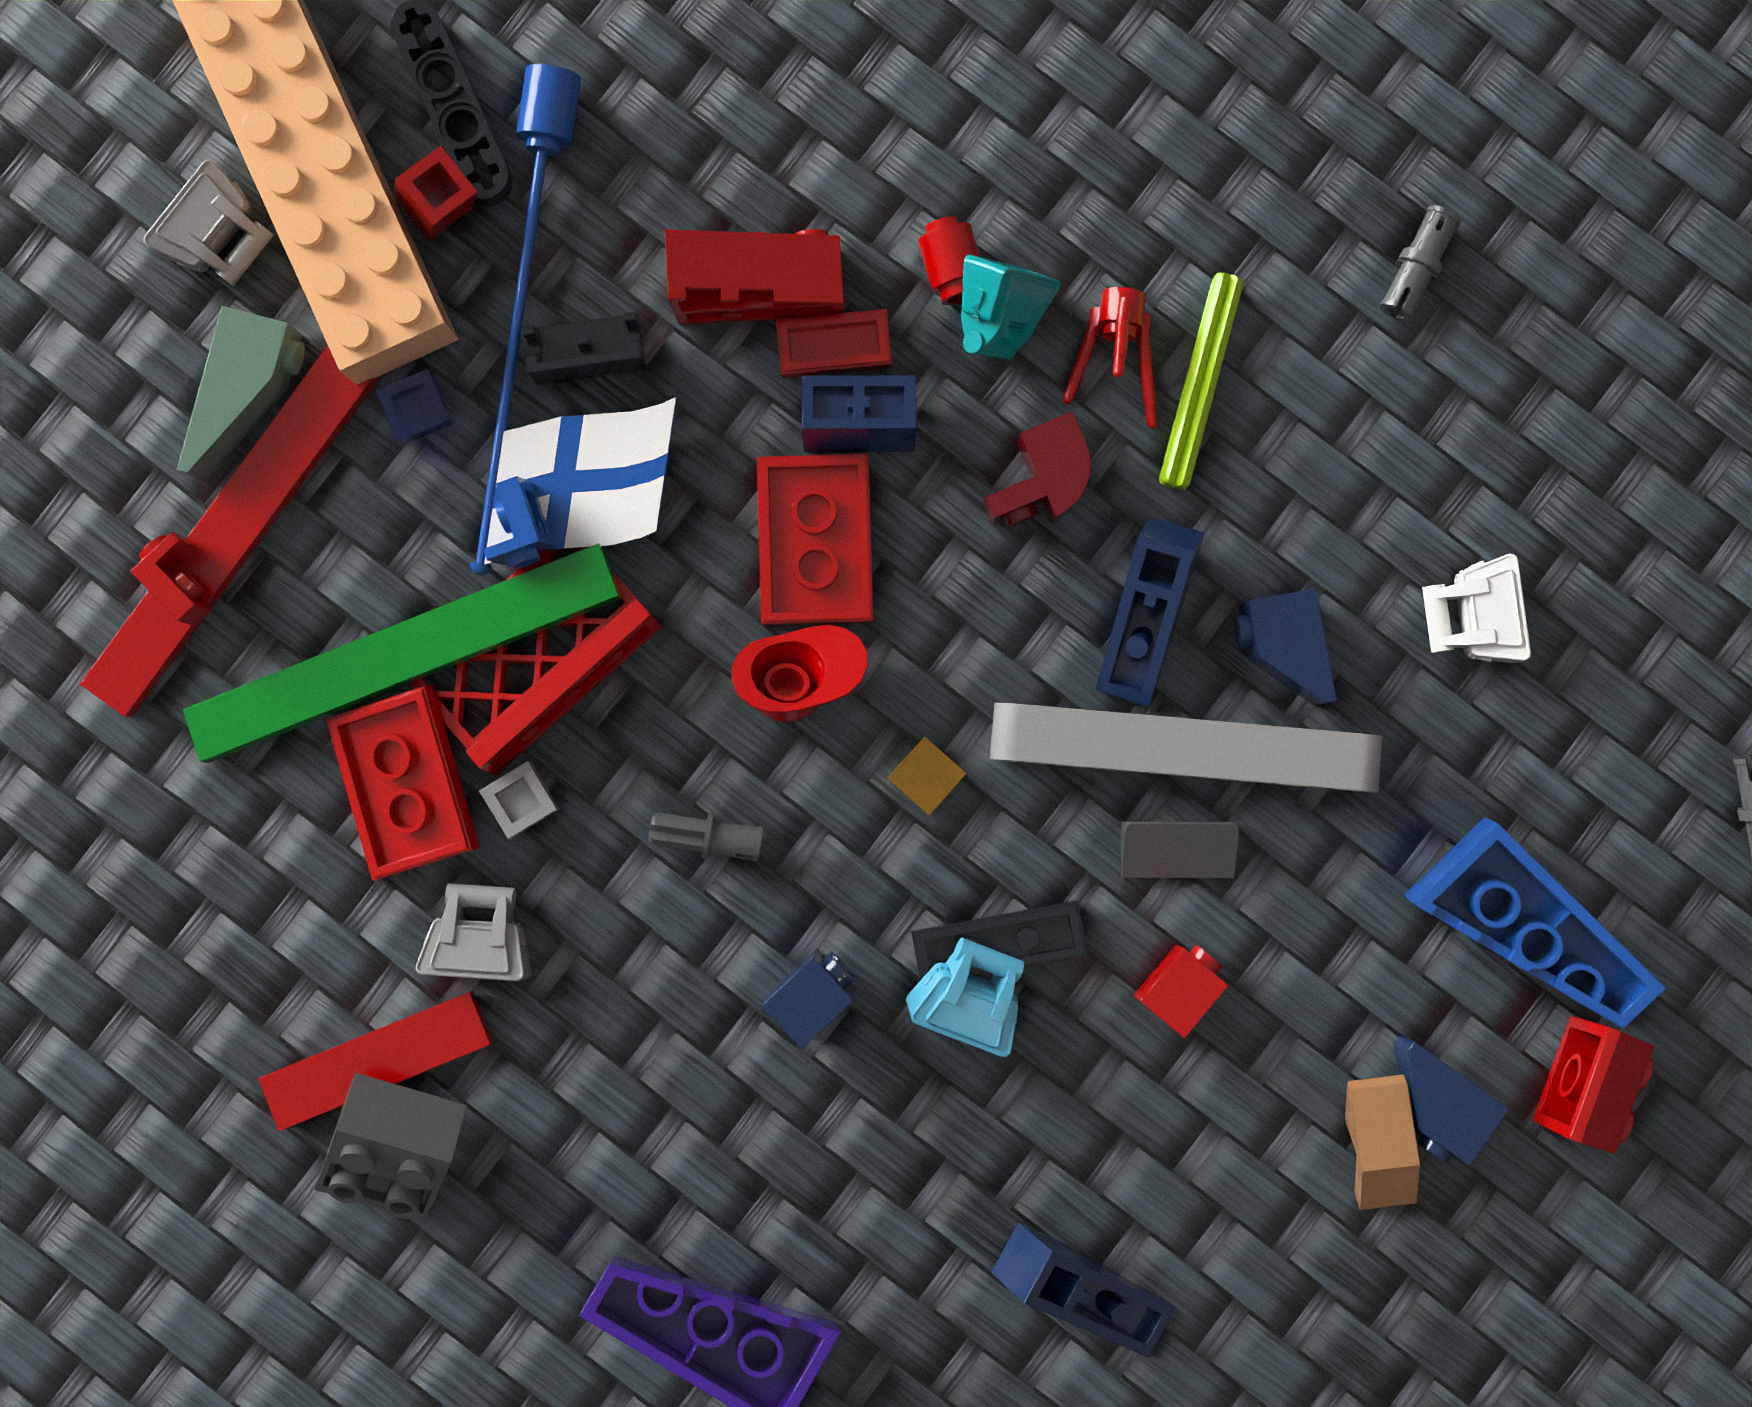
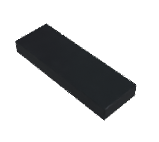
M1078 900L911 930L920 981L935 964L947 962L962 937L1024 961V968L1088 957ZM974 966L970 967L969 973L979 977L992 975V973Z

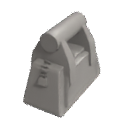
M205 160L145 234L144 243L160 256L176 262L179 266L197 272H205L211 267L216 270V274L234 286L274 235L257 221L253 223L249 219L252 207L237 182H232L215 162ZM238 230H243L245 232L244 236L223 261L218 255Z
M448 883L445 894L446 908L442 919L437 917L431 924L416 964L417 973L430 976L505 981L529 980L532 971L527 949L528 944L524 928L520 923L516 924L513 915L516 889L512 887ZM465 907L495 909L493 922L465 920Z

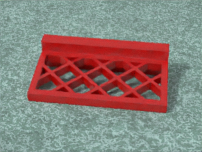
M565 549L538 552L540 556L538 562L517 569L506 580L553 562L554 558ZM614 572V578L622 600L625 603L608 618H588V613L555 625L577 627L575 647L566 656H546L549 629L547 628L537 632L536 655L508 654L509 644L497 648V654L484 653L457 664L455 692L435 691L443 722L467 749L465 752L480 769L497 776L663 627ZM587 627H597L587 636ZM469 662L496 663L493 693L466 692ZM507 663L535 664L533 685L523 694L504 693ZM545 665H554L545 673ZM424 678L410 683L415 689L430 686ZM443 700H454L453 712ZM465 701L492 702L491 723L474 737L463 725ZM504 702H513L503 711Z

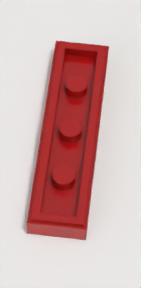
M472 990L258 1078L277 1129L281 1131L342 1106L355 1073L395 1084L494 1042Z

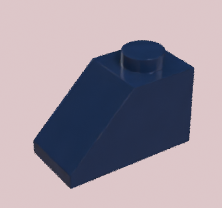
M1316 589L1248 600L1239 605L1240 615L1233 618L1234 633L1239 649H1247L1249 661L1312 705L1337 701Z
M1400 1035L1394 1043V1050L1399 1075L1404 1074L1407 1081L1414 1128L1423 1134L1417 1144L1445 1164L1453 1155L1470 1166L1509 1109L1415 1041Z

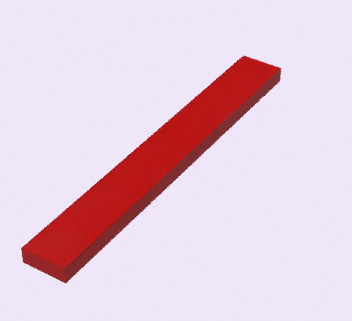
M327 346L187 538L196 546V549L173 571L175 572L181 567L202 586L205 592L199 598L210 610L381 376L375 379L372 377L355 385L340 372L330 348ZM148 590L81 681L80 685L124 717L132 718L203 619L196 626L177 621Z

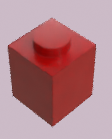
M439 146L395 179L393 198L427 240L430 241L473 208L478 191L442 146Z
M1176 944L1133 996L1175 1032L1185 1038L1229 985L1216 975L1223 966L1202 948L1195 945L1189 952Z

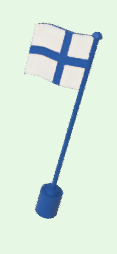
M532 64L525 69L516 136L526 142L525 148L530 152L536 153L477 557L476 563L470 562L471 570L481 576L488 574L492 569V566L489 564H493V562L487 561L483 549L514 538L512 533L507 534L503 529L497 516L495 503L501 500L496 483L515 476H519L534 484L554 547L546 550L588 548L598 543L603 547L616 546L640 540L657 533L677 398L675 397L662 404L631 412L561 416L507 431L547 156H557L560 149L572 146L581 86V77L575 72L546 64Z

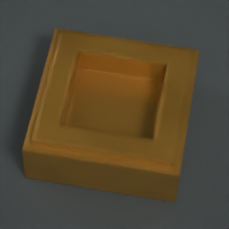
M924 736L887 779L930 816L967 773Z

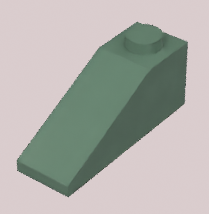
M221 306L176 470L206 481L286 392L292 375H297L301 370L305 356V345L301 342L303 336L287 322Z

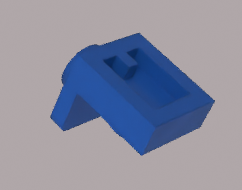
M519 476L496 483L501 498L500 501L495 503L497 516L507 534L512 533L514 538L483 549L486 559L496 564H506L508 570L534 564L540 560L538 552L554 547L534 484Z

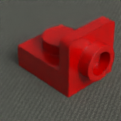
M175 532L170 533L168 536H158L142 549L139 554L141 561L130 572L177 621L196 626L211 612L199 598L205 591L181 567L175 572L173 571L195 551L196 546L188 538Z

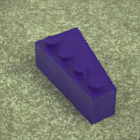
M616 1256L612 1257L579 1314L583 1319L729 1407H798L841 1333L837 1322Z

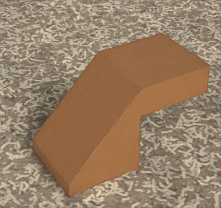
M1404 1074L1347 1081L1345 1122L1357 1154L1354 1193L1360 1210L1417 1203L1420 1162L1408 1085Z

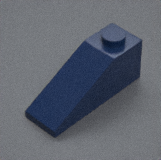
M1150 517L1138 536L1095 690L1145 706L1151 704L1190 586L1205 533Z
M1018 1222L991 1271L1024 1304L1148 1358L1176 1309L1170 1302L1072 1247Z

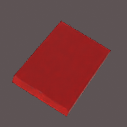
M869 454L757 457L761 625L873 623Z
M423 686L326 719L372 881L480 849L433 686Z

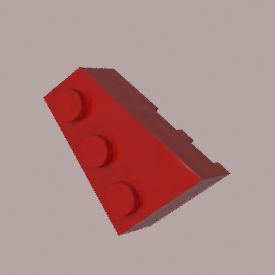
M664 229L668 300L679 325L776 320L844 313L840 236L829 235L828 231L822 229L801 230L795 234Z

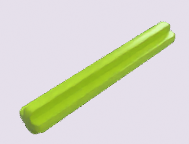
M1217 273L1212 279L1159 476V482L1169 488L1185 490L1191 482L1243 288V280L1235 275Z

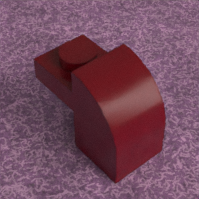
M1073 411L1020 433L1016 443L1031 478L986 496L983 506L991 525L1005 520L1008 528L1019 525L1039 515L1036 506L1043 504L1052 524L1064 517L1074 507L1086 488L1091 463L1088 446Z

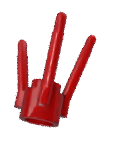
M1111 287L1102 291L1101 307L1090 308L1088 328L1062 400L1065 404L1073 402L1100 330H1103L1102 337L1104 339L1115 342L1113 375L1116 378H1121L1124 375L1128 342L1136 340L1137 334L1146 424L1149 428L1153 429L1157 426V405L1150 344L1152 315L1144 312L1146 294L1144 292L1127 287Z

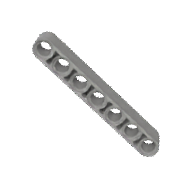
M994 703L990 759L1378 793L1383 736L1039 705Z

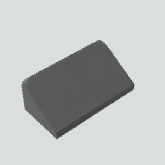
M1121 821V878H1234L1239 822Z

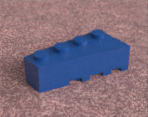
M1486 817L1475 825L1403 895L1417 907L1437 917L1459 932L1491 949L1623 1029L1666 989L1498 823Z

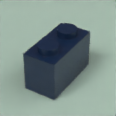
M815 949L766 996L761 1006L792 1040L803 1049L854 1000L855 989L851 984L854 982L853 977L855 975L834 952L831 951L824 957Z

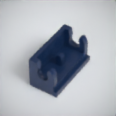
M916 375L802 376V437L804 452H915Z

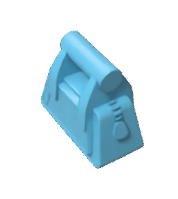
M963 937L960 938L954 953L947 962L935 964L907 995L906 1002L912 1022L995 1055L1007 1057L1012 1049L1015 1025L1017 1023L1018 1000L1017 995L1014 993L1015 983L1022 975L1024 961ZM974 966L994 975L991 980H987L971 974L969 971L970 967Z

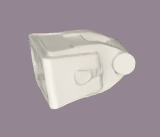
M1507 554L1486 563L1482 560L1455 575L1454 585L1445 587V584L1422 587L1431 653L1464 648V653L1467 657L1486 662L1517 663L1530 658L1531 648L1519 563L1516 555ZM1457 599L1461 633L1452 635L1447 600Z

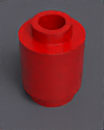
M948 216L925 226L926 234L917 240L932 292L939 294L943 305L962 302L964 259L967 255L980 257L971 224L967 222L959 223L956 216Z

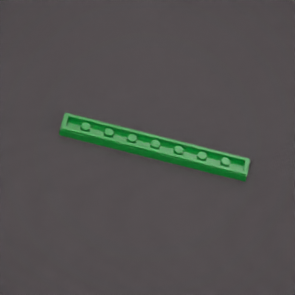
M598 543L182 710L199 761L210 763L618 601L622 597L604 548Z

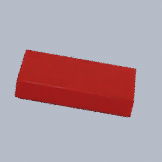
M887 309L776 319L782 378L892 368Z

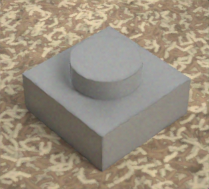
M531 761L523 763L479 790L508 839L516 837L560 810Z

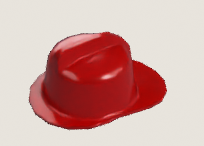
M834 625L811 626L778 636L766 637L751 642L738 652L732 664V684L741 699L751 707L758 709L767 718L778 722H795L808 717L818 706L831 703L849 695L862 682L868 668L867 650L858 636L846 628Z

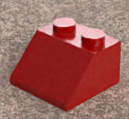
M1570 1015L1532 1121L1576 1142L1616 1154L1619 1143L1625 1142L1632 1131L1634 1113L1631 1110L1639 1089H1643L1648 1084L1654 1067L1651 1055L1654 1045L1611 1027Z

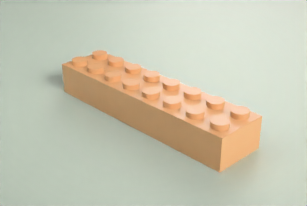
M172 0L340 372L357 385L372 377L375 379L458 341V336L400 209L393 198L389 185L304 0Z

